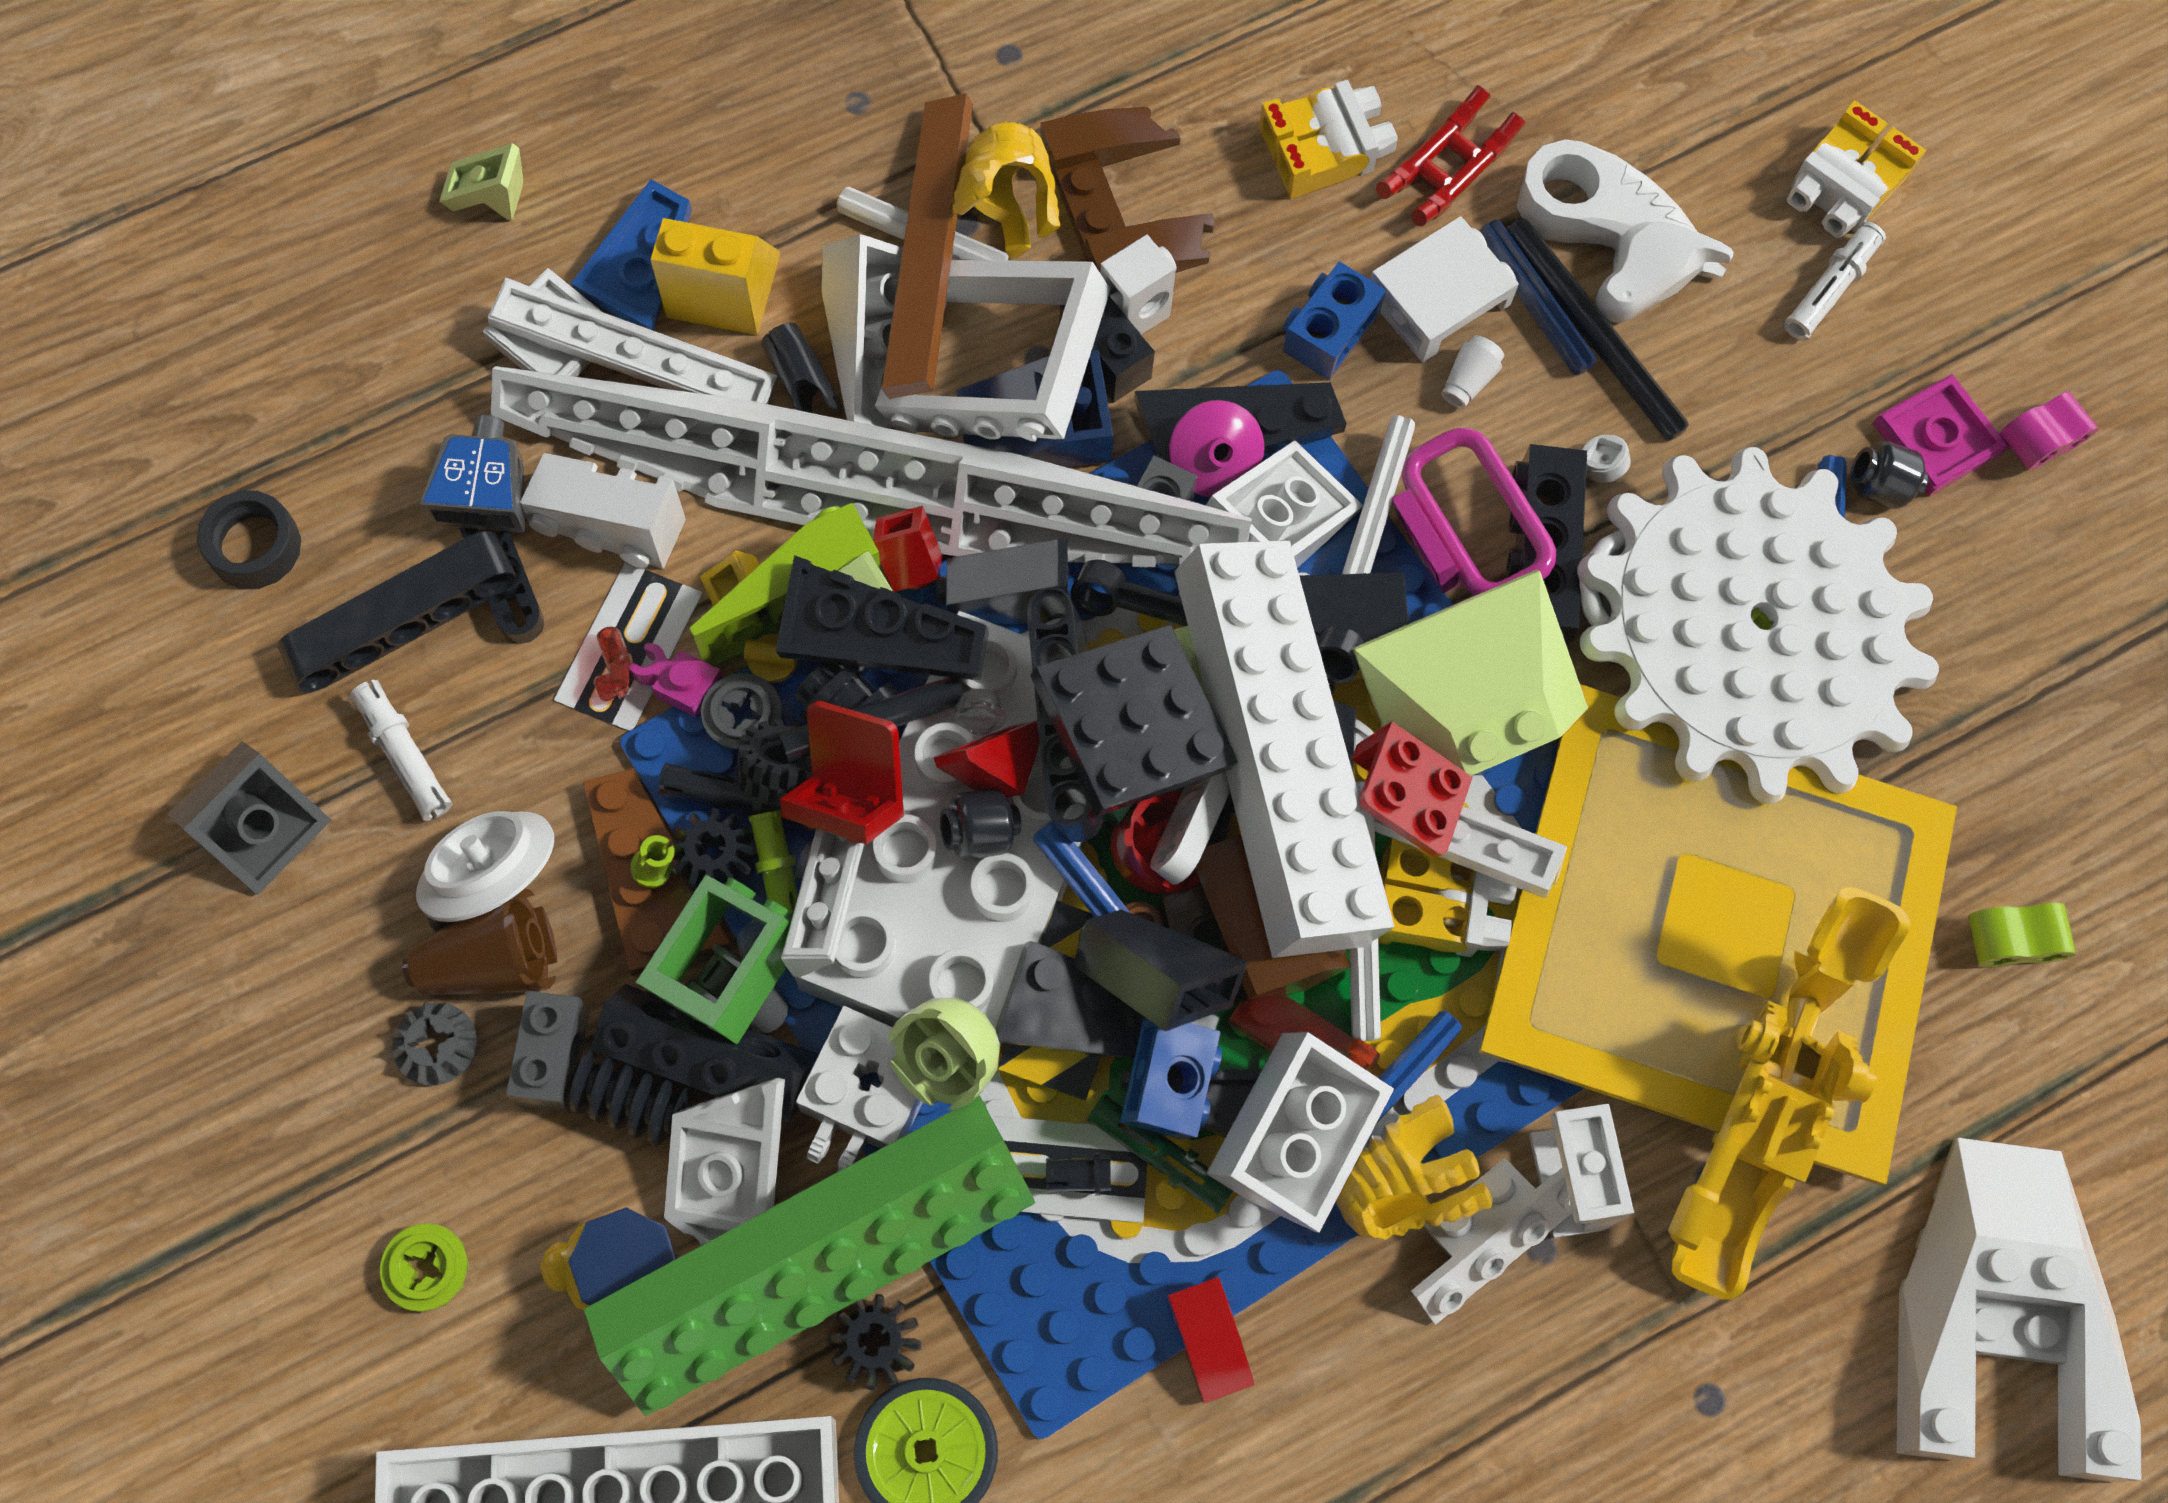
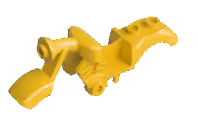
M1855 887L1841 889L1827 908L1807 948L1808 956L1794 951V964L1798 979L1792 985L1787 1007L1785 1008L1768 1000L1756 1021L1751 1020L1748 1024L1740 1027L1735 1038L1737 1048L1742 1055L1737 1069L1744 1071V1076L1730 1104L1719 1134L1715 1132L1711 1140L1715 1144L1697 1183L1686 1188L1668 1229L1672 1240L1675 1242L1671 1260V1272L1677 1280L1722 1300L1735 1299L1743 1294L1749 1280L1755 1251L1765 1226L1779 1203L1793 1189L1796 1179L1803 1182L1806 1181L1828 1123L1833 1118L1834 1101L1846 1100L1854 1102L1858 1100L1865 1103L1871 1096L1876 1085L1877 1073L1869 1070L1868 1064L1863 1062L1862 1056L1857 1051V1038L1837 1031L1825 1047L1813 1038L1812 1034L1820 1012L1825 1011L1854 986L1855 980L1862 982L1876 981L1886 972L1910 928V918L1900 906Z

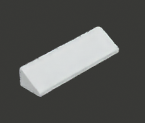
M816 829L781 957L794 977L805 976L834 963L864 844L853 843L844 837Z

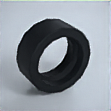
M239 490L221 497L207 508L198 525L197 543L204 560L224 582L241 589H260L278 582L292 570L300 555L301 536L296 522L275 497L258 490ZM251 517L269 518L276 525L278 534L272 548L261 558L248 563H233L223 555L222 541L233 526Z

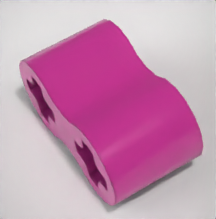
M2066 391L2042 406L2034 407L2024 412L2005 426L2000 435L2028 471H2032L2056 456L2075 449L2094 435L2099 428L2071 392Z

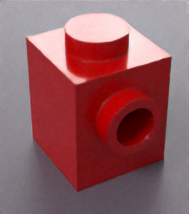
M923 506L876 518L873 542L879 551L881 565L894 592L907 588L911 590L922 589L940 579L942 552Z

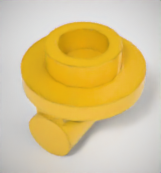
M777 634L764 635L757 640L747 639L744 649V659H747L751 673L765 679L769 683H779L789 678L795 671L798 660L780 658L776 653L779 636Z

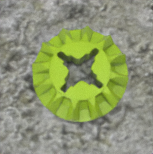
M417 1224L401 1231L386 1247L380 1263V1279L386 1294L394 1303L411 1311L426 1313L429 1310L448 1305L457 1292L464 1288V1280L470 1267L464 1248L465 1244L452 1231L437 1224ZM431 1253L435 1254L436 1257L433 1265L439 1268L440 1273L444 1274L443 1278L435 1277L433 1279L426 1276L422 1279L421 1283H417L415 1280L419 1272L412 1268L413 1264L406 1261L408 1256L415 1260L417 1258L426 1260Z

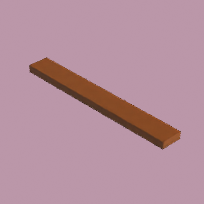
M967 93L925 102L882 390L888 399L934 390L958 216L953 211L955 203L954 192L957 189L956 186L959 182L962 167L965 165L973 103Z

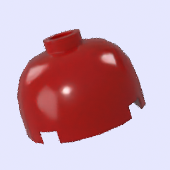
M1167 792L1127 806L1120 811L1113 825L1110 838V851L1113 863L1122 878L1140 891L1154 895H1161V893L1169 894L1192 888L1200 882L1196 869H1194L1182 882L1172 885L1150 866L1155 849L1182 792Z

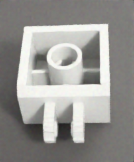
M843 1006L796 1100L800 1112L822 1122L808 1151V1160L818 1164L825 1157L837 1129L852 1135L847 1148L839 1159L837 1172L858 1162L867 1143L882 1149L908 1135L923 1103L904 1087L893 1070L890 1060L896 1056L894 1040L888 1044L892 1027L846 1006ZM870 1072L878 1073L879 1080L882 1082L881 1086L877 1088L871 1084L868 1092L863 1091L860 1083L861 1076L864 1074L868 1075Z

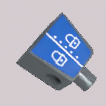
M478 415L474 420L472 436L450 434L444 438L420 503L431 525L524 533L525 513L520 504L524 495L523 459L515 441L502 439L504 422L500 418L491 415Z

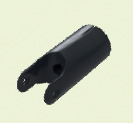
M785 323L770 330L769 334L763 337L761 345L796 409L813 413L812 398L820 390L830 408L836 412H841V402L799 325L796 323Z

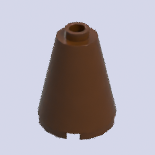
M524 888L512 899L485 914L462 921H455L419 940L409 947L407 957L402 962L406 982L423 995L539 992L550 989L555 983L556 976L548 977V965L557 963V949L554 934L543 906L533 908L527 897L534 896L535 894L531 890Z

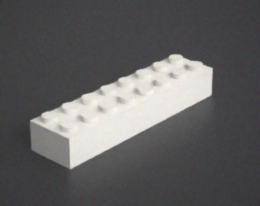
M1290 541L1199 544L1174 572L1206 698L1238 761L1230 771L1225 773L1272 958L1365 947L1394 928V923L1363 809L1359 804V794Z
M832 1416L379 1451L376 1452L375 1503H839L836 1420Z

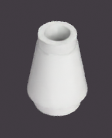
M1477 335L1473 336L1469 342L1462 343L1445 388L1441 392L1442 397L1451 405L1464 409L1502 369L1501 361L1504 358V353L1501 348L1491 340Z

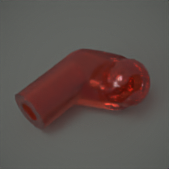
M610 626L601 629L596 636L609 672L608 674L597 676L593 681L600 700L608 702L615 697H618L620 700L629 691L630 655L620 630Z

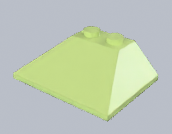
M1534 570L1352 648L1381 726L1384 727L1393 721L1470 776L1560 738L1588 709L1539 570Z

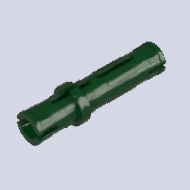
M1105 1093L1095 1105L1086 1121L1097 1126L1128 1151L1169 1178L1167 1184L1176 1190L1180 1186L1212 1208L1216 1214H1219L1234 1191L1206 1174L1209 1167L1198 1160L1200 1154L1193 1149L1186 1152L1162 1134L1126 1125L1155 1145L1158 1150L1154 1152L1120 1128L1123 1107ZM1165 1156H1170L1204 1180V1184H1199L1165 1160Z

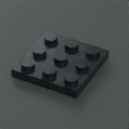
M1171 625L1037 666L1030 675L1096 817L1230 771L1238 763Z

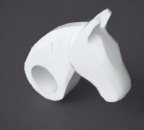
M1564 139L1542 146L1528 161L1517 201V208L1521 217L1527 219L1544 240L1561 243L1600 244L1614 248L1613 273L1605 279L1595 298L1596 306L1608 321L1623 323L1633 319L1653 305L1678 293L1696 275L1713 279L1723 277L1726 269L1719 263H1730L1734 253L1732 249L1720 241L1698 233L1683 210L1663 189L1618 156L1581 141ZM1557 179L1571 181L1579 185L1586 192L1589 200L1578 204L1563 203L1554 199L1546 191L1544 184Z

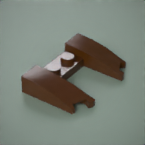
M1148 107L1104 109L1073 114L1040 123V137L1049 156L1051 172L1086 261L1093 262L1099 272L1101 271L1102 262L1147 234L1158 247L1163 246L1170 252L1176 263V273L1209 263L1210 252L1201 249L1203 232L1213 233L1214 217L1212 213L1162 219L1126 227L1102 167L1180 145L1181 137L1179 133L1173 128L1167 131L1161 128L1150 118L1151 110Z

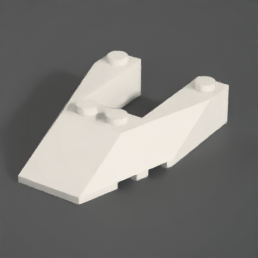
M1964 1138L1954 1139L1932 1198L1935 1201L1925 1228L1921 1229L1914 1247L1917 1248L1907 1279L1902 1281L1899 1289L1896 1453L1949 1461L1975 1458L1976 1354L2058 1365V1475L2111 1483L2140 1481L2141 1423L2116 1318L2062 1152Z

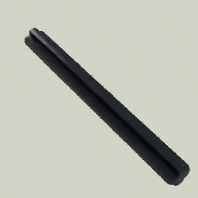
M1525 218L1512 223L1507 228V231L1560 307L1661 435L1668 441L1681 436L1689 426L1688 420L1531 223Z

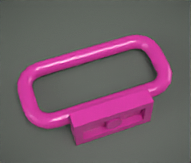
M1455 428L1421 444L1409 453L1404 462L1401 476L1406 491L1393 497L1392 501L1398 521L1443 594L1459 586V578L1472 595L1476 596L1534 570L1541 572L1543 580L1549 576L1556 561V548L1553 540L1491 442L1481 432L1471 428ZM1458 447H1467L1475 453L1536 551L1534 563L1499 582H1489L1481 576L1421 477L1423 466Z

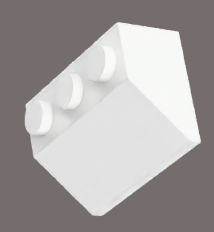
M1308 1032L1282 1033L1206 1174L1247 1200L1314 1232H1320L1394 1088Z

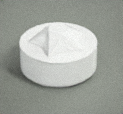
M1600 435L1589 440L1582 448V450H1587L1586 476L1593 481L1601 483L1615 481L1621 478L1630 467L1631 459L1628 445L1618 436Z

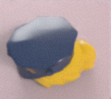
M626 1207L587 1221L576 1228L567 1242L552 1244L545 1251L540 1270L544 1282L551 1291H567L574 1306L584 1310L676 1260L678 1254L674 1252L665 1225Z

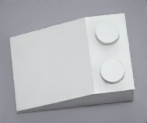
M1293 441L1212 495L1206 504L1209 507L1252 518L1248 542L1290 541L1297 568L1363 507L1348 490L1296 441Z

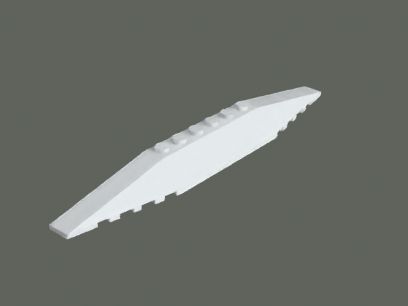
M498 366L492 369V416L546 438L550 435L569 442L570 448L591 455L596 453L618 462L617 467L637 470L657 479L659 476L673 478L678 492L684 489L706 498L705 503L718 508L805 525L814 520L816 515L824 509L833 506L841 508L853 502L873 539L876 518L923 506L942 554L956 557L1055 539H1068V562L1086 563L1090 560L1100 559L1111 563H1132V567H1155L1156 564L1181 565L1199 544L1248 542L1252 518L1018 454L737 398Z

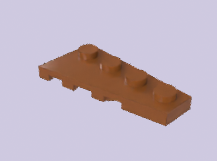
M631 768L586 780L583 783L628 969L633 976L644 971L694 893L689 891L686 886L687 877L678 879L673 871L668 881L657 888H645L633 879L630 873V864L634 855L640 851V847L645 839L653 835L663 836L670 841L667 848L675 843L636 773ZM672 859V861H671L672 867H673V866L676 864V862H678V861ZM719 922L696 958L712 954V947L715 943L726 950L732 948Z

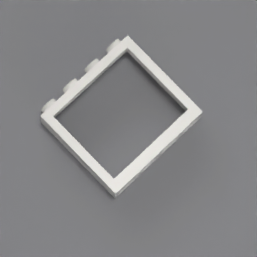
M951 260L945 308L948 302L1066 305L1036 400L926 396L917 394L888 399L881 387L875 407L895 430L913 434L929 432L938 433L945 437L969 434L993 440L999 439L1001 436L1022 437L1036 442L1037 438L1064 439L1109 296V286L1093 262Z

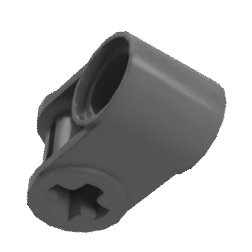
M717 943L712 947L714 955L697 978L689 979L685 984L689 989L713 1003L717 1002L742 963L740 959ZM773 987L748 1028L760 1033H770L777 1030L783 1024L787 1016L788 1004L780 991Z

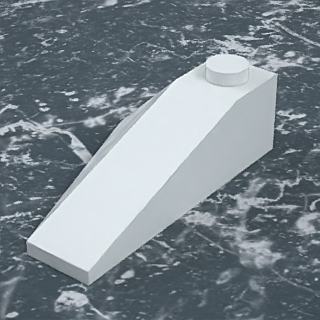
M859 234L823 245L821 292L847 420L891 429L890 423L875 407L883 384L903 248Z

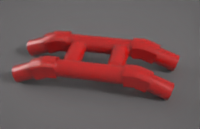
M1476 85L1467 98L1447 117L1446 122L1406 161H1403L1396 169L1391 171L1389 176L1376 185L1377 195L1382 199H1388L1395 193H1399L1407 188L1416 179L1417 175L1422 177L1437 189L1411 214L1413 223L1422 227L1431 220L1441 216L1452 205V202L1492 162H1495L1511 144V140L1526 122L1521 116L1512 111L1498 129L1496 128L1492 135L1482 144V147L1479 148L1461 134L1490 98V94L1484 88ZM1446 146L1467 161L1452 177L1432 162Z

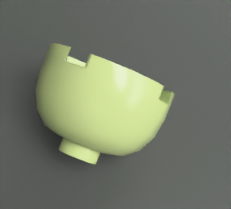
M932 998L922 1003L897 1020L889 1034L888 1044L894 1040L896 1056L890 1060L895 1074L910 1093L921 1102L930 1106L939 1101L944 1104H953L947 1110H958L970 1104L984 1091L998 1068L1000 1044L995 1028L983 1012L973 1004L959 998Z

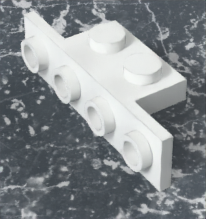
M1504 1158L1468 1187L1470 1188L1484 1182L1493 1199L1491 1208L1479 1210L1469 1218L1462 1217L1454 1223L1442 1222L1438 1227L1429 1224L1424 1225L1430 1236L1450 1257L1447 1262L1411 1290L1435 1325L1448 1314L1460 1309L1470 1296L1490 1280L1499 1277L1508 1265L1531 1246H1535L1543 1241L1553 1228L1572 1214L1563 1168L1559 1169L1535 1189Z

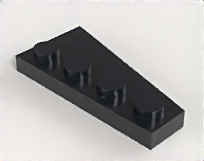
M1331 382L1135 391L1134 401L1154 456L1169 463V443L1177 422L1188 410L1207 401H1229L1246 409L1260 426L1264 439V454L1281 450L1293 441L1303 444L1345 431L1347 424ZM1226 443L1216 446L1214 450L1216 460H1222L1228 455L1229 449Z

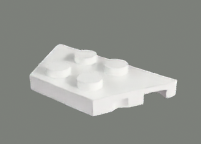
M775 1078L682 1109L672 1115L664 1219L684 1234L693 1235L701 1246L774 1207L785 1079Z

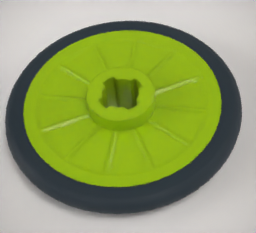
M938 1378L907 1380L885 1391L873 1402L863 1416L854 1444L856 1474L864 1493L871 1503H979L990 1487L998 1461L996 1431L984 1406L965 1388ZM931 1439L936 1442L937 1460L935 1462H922V1464L915 1461L917 1459L916 1449L914 1448L918 1441L922 1443Z

